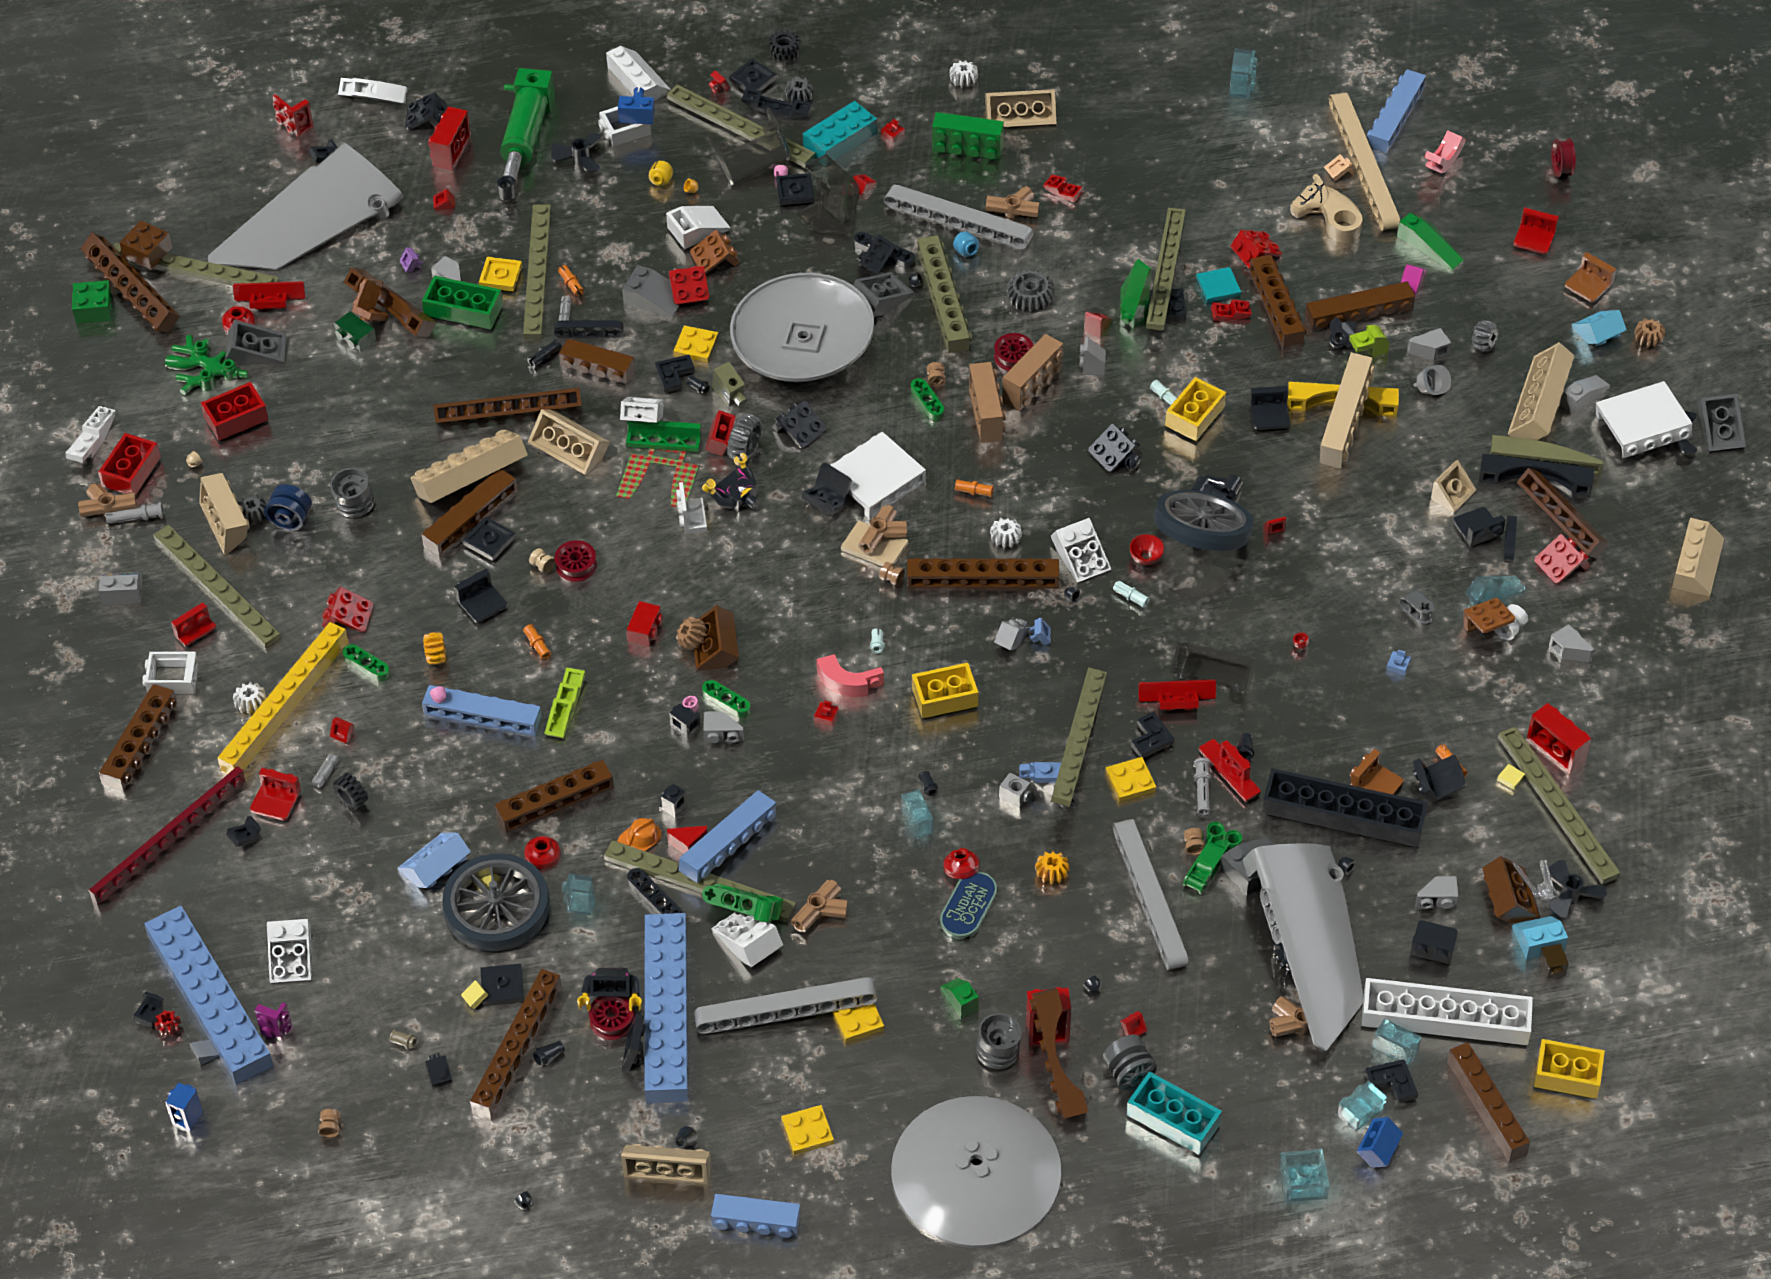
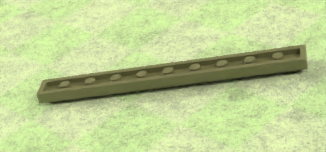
M676 85L667 93L668 100L803 167H806L815 158V152L679 85Z
M550 204L533 205L523 328L524 339H542L551 216Z
M1168 208L1146 329L1164 330L1186 209Z
M114 243L113 247L122 255L120 243ZM166 254L153 268L231 286L238 283L280 282L277 276L172 254ZM126 259L132 265L142 266Z
M170 525L153 534L154 539L265 648L281 638L280 633Z
M1088 667L1050 802L1070 807L1107 672Z
M1515 726L1500 732L1498 739L1520 770L1525 773L1527 780L1601 884L1619 878L1620 872L1517 727Z
M613 840L604 854V860L629 869L639 868L647 875L700 893L703 892L706 886L723 884L762 896H775L713 874H709L706 878H702L696 883L679 871L678 862ZM731 894V901L734 903L735 898ZM749 899V906L752 908L753 903ZM784 899L780 916L781 921L789 922L796 908L795 902Z

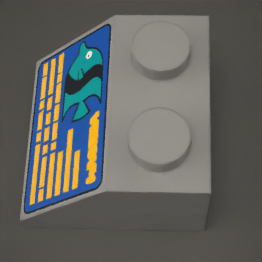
M143 572L104 573L101 575L99 595L102 605L141 603Z

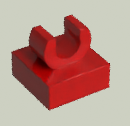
M717 71L710 74L713 80L708 85L715 94L721 89L727 92L731 88L726 79Z
M893 119L881 129V135L892 142H895L905 134V128L900 126V122L896 119Z
M824 700V703L820 702L814 715V721L833 726L839 712V707L832 705V702Z
M335 717L332 720L329 736L347 743L350 741L351 734L353 733L354 724Z
M1139 1011L1120 1020L1126 1036L1132 1034L1141 1035L1148 1031L1143 1015Z

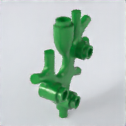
M192 335L186 336L185 346L172 345L171 349L172 352L190 354L189 358L170 355L165 359V366L169 369L184 371L196 366H202L205 369L198 376L176 375V381L187 383L180 389L183 395H186L197 386H201V389L204 391H211L215 387V376L224 375L226 380L232 381L239 379V377L248 378L249 372L241 370L231 359H227L221 364V361L226 356L225 351H221L217 356L210 358L208 349L210 340H199L194 344Z

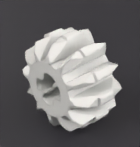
M959 60L958 63H953L950 69L951 82L955 86L960 85L961 88L963 86L969 88L970 85H974L978 79L977 66L973 65V62L968 63L967 60L965 62Z
M1000 517L999 521H994L990 529L992 542H995L996 546L1002 545L1003 548L1006 546L1012 548L1013 544L1018 545L1022 537L1020 524L1016 522V519L1010 521L1009 517L1006 520Z
M251 681L248 685L242 683V688L236 687V693L233 694L235 707L241 713L247 711L249 715L251 712L256 711L267 698L263 687H260L258 683L253 685Z

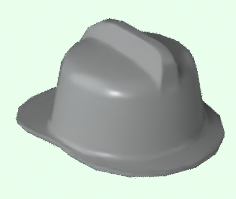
M1442 365L1429 366L1417 375V382L1414 386L1418 387L1423 394H1443L1451 387V376L1446 367Z

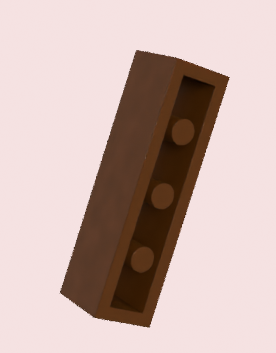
M567 339L559 353L560 366L627 384L635 370L633 356L572 339Z

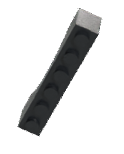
M1482 454L1478 482L1497 485L1504 481L1520 478L1530 468L1540 472L1548 482L1560 486L1571 495L1591 496L1594 468Z

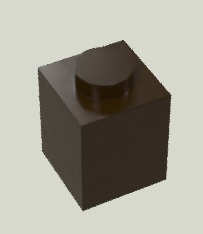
M1556 944L1541 947L1539 961L1546 979L1560 978L1566 975L1569 963L1562 945Z

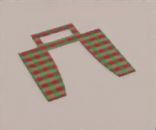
M650 449L647 456L630 454L616 497L630 499L639 487L651 462L676 467L671 489V506L677 507L676 490L679 489V482H683L685 500H688L699 465L683 462L687 451L662 450L680 453L678 460L653 456L655 449Z

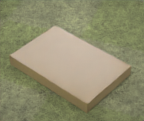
M858 521L841 545V550L881 567L885 562L892 563L894 566L908 546V540L902 537L885 538L878 544L873 553L865 554L858 548V544L870 525Z

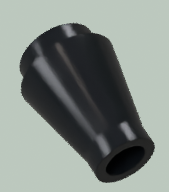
M1243 733L1237 749L1239 754L1248 761L1255 755L1253 736L1250 733Z
M557 1041L536 1048V1051L533 1052L536 1064L540 1067L548 1066L565 1051L564 1045L561 1041Z
M682 1127L674 1139V1145L679 1149L693 1146L697 1142V1133L692 1127Z

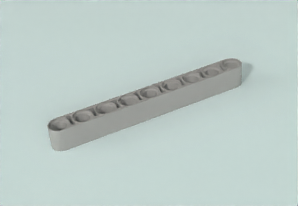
M892 185L884 198L885 204L891 208L1020 249L1027 247L1034 234L1033 230L1026 225L900 185Z
M1129 819L1113 823L1114 836L1167 970L1188 966L1186 950L1134 820Z
M865 977L702 1006L694 1011L696 1031L700 1034H709L871 1005L877 1001L878 997L874 979Z

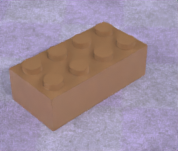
M1045 334L1003 377L1002 402L1018 411L1028 406L1031 399L1035 395H1039L1042 388L1049 384L1057 373L1061 372L1064 355L1063 343Z
M991 362L969 364V391L980 443L1002 441V433H1005V423L1003 421H1006L1005 410L1001 409L1003 407L1002 396H998V393H1000L999 383L995 382L997 374L996 369H992Z

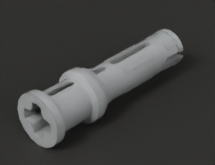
M162 502L149 506L144 504L141 508L106 513L108 525L138 519L148 521L151 518H164Z
M1198 758L1194 761V767L1196 768L1194 781L1197 783V814L1206 816L1210 813L1209 783L1212 780L1210 774L1211 761L1207 758Z

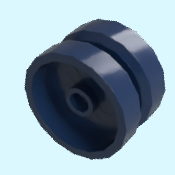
M281 484L275 487L264 509V513L269 522L283 530L296 531L302 527L312 506V501L302 489L293 485Z

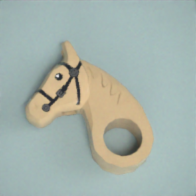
M1314 174L1312 185L1307 186L1291 203V214L1295 218H1302L1310 213H1323L1327 235L1332 240L1340 243H1349L1358 239L1363 221L1358 207L1339 191L1324 185L1320 176ZM1346 222V223H1349V224H1351V225H1350V226H1341V225H1339V224H1337V223Z

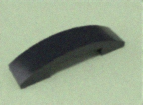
M748 87L745 88L741 98L744 104L761 113L788 119L807 117L812 104L795 99L794 103L765 97L762 96V91Z

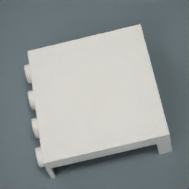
M1665 381L1596 402V416L1598 420L1604 419L1622 447L1623 458L1692 437V422Z
M883 432L873 436L863 445H859L855 450L844 455L837 462L830 464L852 479L848 493L864 507L865 516L869 519L877 515L882 506L892 505L926 482V470Z

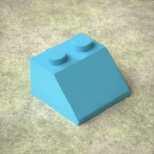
M1620 310L1599 311L1572 324L1573 329L1588 344H1596V346L1606 343L1608 338H1617L1621 336V332L1626 331Z
M1552 916L1512 925L1526 960L1539 957L1541 947L1561 944L1565 951L1568 940L1567 934L1561 921Z

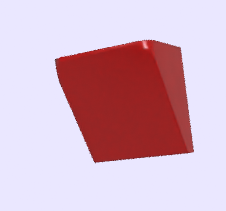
M865 174L855 175L851 181L850 188L863 195L874 187L877 182Z
M445 189L433 196L434 209L455 208L454 195L448 189Z
M1286 517L1264 523L1263 527L1267 535L1285 531Z

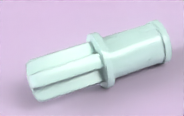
M1159 380L1153 381L1150 385V389L1160 397L1161 401L1165 400L1172 405L1177 399L1172 394V390L1166 388Z
M1121 581L1114 584L1113 590L1126 597L1127 601L1131 600L1142 606V608H1145L1149 603L1150 597L1138 592L1135 587L1131 588Z

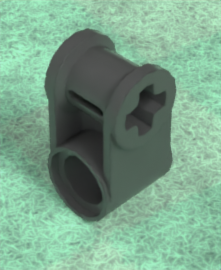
M1415 589L1400 598L1399 602L1402 609L1413 617L1417 623L1428 625L1432 622L1433 616L1431 613L1434 610V604L1421 591Z

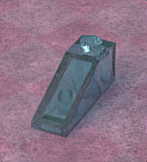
M1477 576L1465 593L1473 605H1478L1496 597L1500 601L1525 592L1526 588L1517 576Z

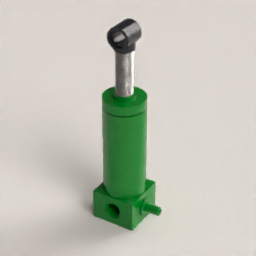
M518 68L514 85H504L505 91L515 92V100L500 149L502 158L507 161L503 176L497 180L498 196L502 200L509 201L515 197L516 176L519 166L526 165L532 160L544 114L551 111L555 97L552 71Z

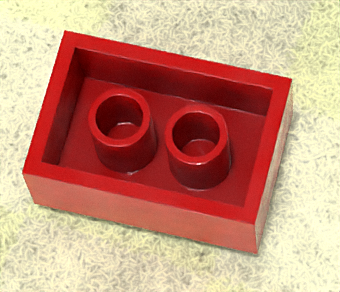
M448 106L445 113L442 114L440 123L436 125L434 134L428 140V146H430L431 150L430 158L434 167L453 170L471 136L467 110Z
M251 382L200 402L203 416L218 441L269 420L266 405Z
M124 433L98 471L102 487L124 494H137L161 458L158 443Z
M1546 703L1531 715L1527 739L1569 774L1586 762L1591 737L1585 731L1578 728L1572 720L1567 719L1557 708L1549 703Z
M1055 987L1058 989L1063 1009L1055 1031V1043L1070 1042L1072 1008L1069 989ZM1034 989L1027 991L1026 1031L1028 1045H1040L1039 1041L1043 1040L1041 1032L1037 1033L1034 1020H1037L1036 1011L1032 1012L1029 1000L1032 999L1031 994L1045 990Z

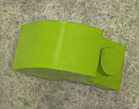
M1367 325L1366 331L1350 335L1349 341L1357 353L1368 350L1371 357H1376L1389 352V341L1382 329L1377 325Z

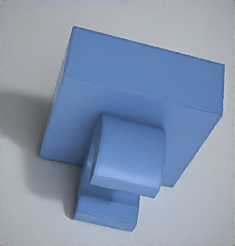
M1042 618L1036 619L1035 626L1029 628V631L1034 634L1029 636V639L1033 643L1040 640L1043 645L1051 643V628Z
M1402 650L1393 651L1386 670L1405 675L1411 661V656L1405 655L1406 652Z

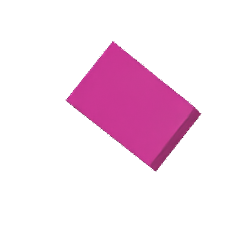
M1406 264L1401 282L1408 281L1415 296L1426 275L1427 269Z

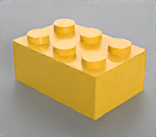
M1195 377L1167 409L1165 426L1197 441L1224 409L1226 392Z
M969 663L912 674V690L922 718L978 706L979 692Z
M1542 1039L1538 1053L1534 1087L1597 1099L1601 1084L1605 1050Z

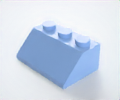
M441 833L397 869L418 888L428 889L437 883L436 879L440 876L443 877L452 871L451 867L467 859L466 855L471 851L459 833Z

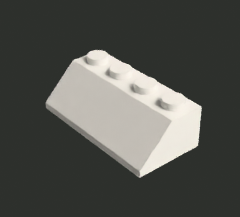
M619 46L606 53L608 68L632 95L636 87H638V92L641 87L645 90L643 97H654V101L667 96V93L671 91L667 84L636 51Z

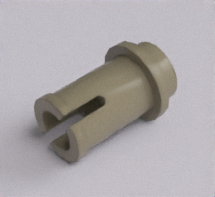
M393 1030L389 1040L390 1042L405 1046L409 1050L416 1047L418 1038L412 1033L406 1034Z

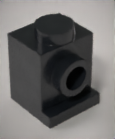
M682 704L674 706L669 712L670 724L686 736L690 735L701 725L700 713L697 711L694 713L690 708L684 707Z
M675 784L668 786L661 795L662 804L659 806V809L676 817L687 805L686 790Z

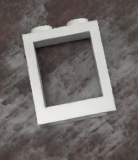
M618 107L599 112L600 120H598V125L601 130H604L606 140L610 141L613 147L651 135L650 124H633L614 130L610 123L619 121Z
M627 397L621 401L620 420L658 422L663 418L664 399Z
M150 652L149 659L145 660L146 675H143V686H146L147 692L155 684L174 690L175 694H194L199 665L196 652ZM157 667H186L184 680H155Z

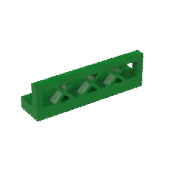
M627 421L626 447L699 452L702 437L701 424L671 421ZM631 437L641 438L639 441H631ZM653 438H656V439H658L659 441H657V442L655 443V442H650L649 440H651V439H653ZM670 440H676V441H677V442L674 443V444H669V443H668V441H670ZM688 441L696 442L695 445H687L686 443Z

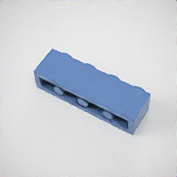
M715 1194L711 1224L712 1227L720 1230L734 1229L739 1232H758L762 1235L775 1234L785 1238L797 1237L800 1204Z

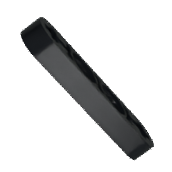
M865 232L855 234L854 246L866 252L869 247L867 243L873 235ZM896 246L892 251L897 254L890 255L887 259L888 262L905 269H910L915 265L914 253L899 246Z
M561 320L554 324V335L559 338H618L624 332L623 323L617 320ZM576 328H583L584 330L579 331ZM593 328H601L602 330L598 331L594 330Z
M633 868L628 872V885L656 914L682 913L681 908L643 870ZM633 877H640V882L637 879H633ZM646 888L654 889V892L651 894H645L643 891ZM660 900H663L667 903L663 907H658L656 905V903Z

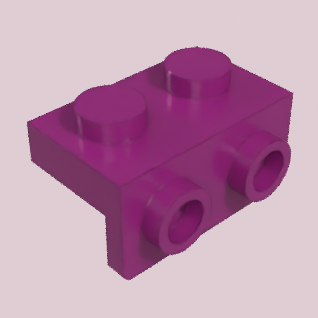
M282 1002L277 1011L258 1004L255 1014L260 1032L266 1037H273L282 1041L285 1035H288L292 1029L287 1004Z

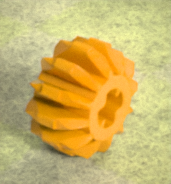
M440 632L424 635L423 642L427 662L430 665L446 662L447 655L443 635Z
M1054 850L1051 854L1045 851L1043 856L1038 857L1035 864L1038 878H1042L1043 883L1050 881L1051 885L1054 881L1060 884L1061 879H1066L1070 867L1067 857H1063L1061 852L1055 854Z

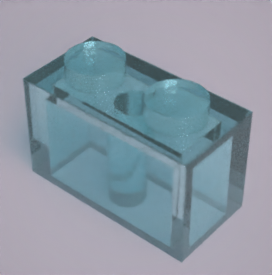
M920 789L901 794V810L914 839L932 834L933 818Z
M569 873L567 881H563L562 893H565L563 903L566 904L567 912L591 916L595 902L593 877Z
M1383 1019L1374 1034L1372 1047L1398 1060L1405 1059L1406 1064L1410 1065L1419 1051L1421 1036L1389 1020Z
M1368 1081L1363 1086L1359 1085L1351 1096L1344 1097L1339 1102L1337 1116L1356 1132L1385 1108L1387 1097Z

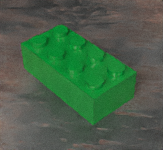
M936 112L932 125V151L1000 160L1004 145V121Z
M433 276L422 299L423 313L429 317L492 329L503 306L502 291L497 288Z

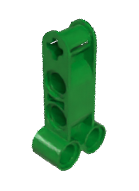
M1220 822L1208 824L1206 830L1207 844L1183 882L1184 887H1191L1199 891L1201 895L1205 892L1221 867L1222 855L1235 846L1242 844V834L1237 830L1225 832L1224 826Z
M723 884L706 886L702 892L704 901L709 904L754 916V919L762 922L780 920L784 901L780 897L762 896ZM731 894L735 898L734 903L731 901ZM749 899L753 903L752 908L749 906Z

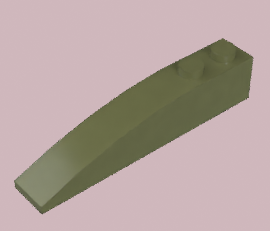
M1498 435L1492 436L1490 454L1594 468V476H1601L1604 461L1587 454L1548 442Z

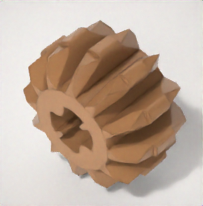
M1644 318L1643 321H1639L1634 330L1636 342H1640L1641 346L1647 345V348L1649 346L1655 348L1657 344L1661 345L1666 334L1664 324H1660L1659 320L1653 321L1652 318L1650 320Z
M691 616L688 619H684L683 624H680V628L677 630L676 639L678 644L688 650L699 648L700 644L704 643V638L707 637L705 634L708 630L706 624L702 620Z

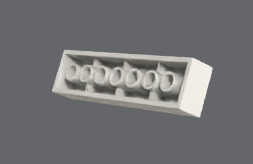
M1366 978L1361 1026L1528 1045L1531 1034L1533 997Z

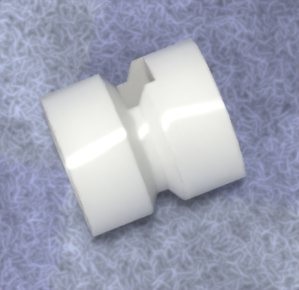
M1510 604L1507 607L1515 616V622L1494 630L1499 637L1505 640H1512L1528 622L1527 613L1515 604Z

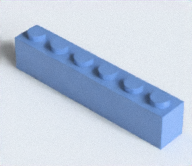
M1407 69L1404 75L1399 77L1398 85L1394 86L1392 90V96L1387 98L1385 108L1382 107L1379 118H1376L1374 121L1373 129L1368 131L1366 138L1370 148L1384 153L1389 151L1424 89L1426 75Z
M429 685L422 701L424 715L530 736H536L542 720L540 706L519 703L514 700L499 699L498 697L483 696L478 693L463 692L461 690L445 688L447 694L445 701L436 703L431 698L430 691L439 686Z
M759 790L756 791L679 858V871L696 883L702 878H706L716 866L719 867L725 858L733 855L737 848L745 844L755 832L758 833L763 825L774 819L776 815V802Z

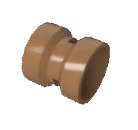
M933 362L927 366L928 384L931 387H942L946 383L945 367L942 363Z
M885 562L880 570L879 579L883 581L888 580L891 584L898 586L904 577L905 569L901 567L895 568L892 563Z
M1200 828L1187 829L1183 834L1184 841L1186 842V852L1193 856L1200 855L1205 847V842L1202 841L1204 839L1203 831Z
M335 1109L322 1110L318 1133L327 1138L337 1137L340 1131L338 1123L341 1121V1113Z

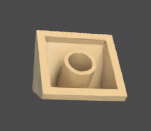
M1458 460L1434 481L1431 496L1433 501L1451 512H1455L1476 491V488Z

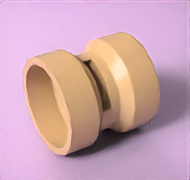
M538 548L530 555L529 563L534 567H538L542 573L546 574L553 569L555 558L551 555H546L543 549Z

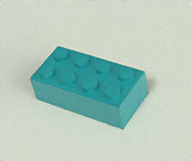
M853 101L804 132L803 147L815 152V158L827 166L878 133L877 118L856 101Z
M1148 1072L1127 1103V1116L1199 1155L1221 1124V1110L1151 1072Z

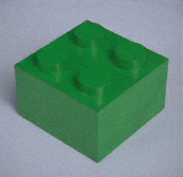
M109 280L73 283L72 312L76 324L112 321V291Z

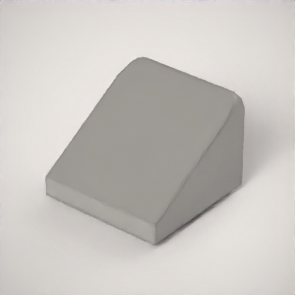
M210 1040L190 1043L191 1051L200 1066L219 1057Z

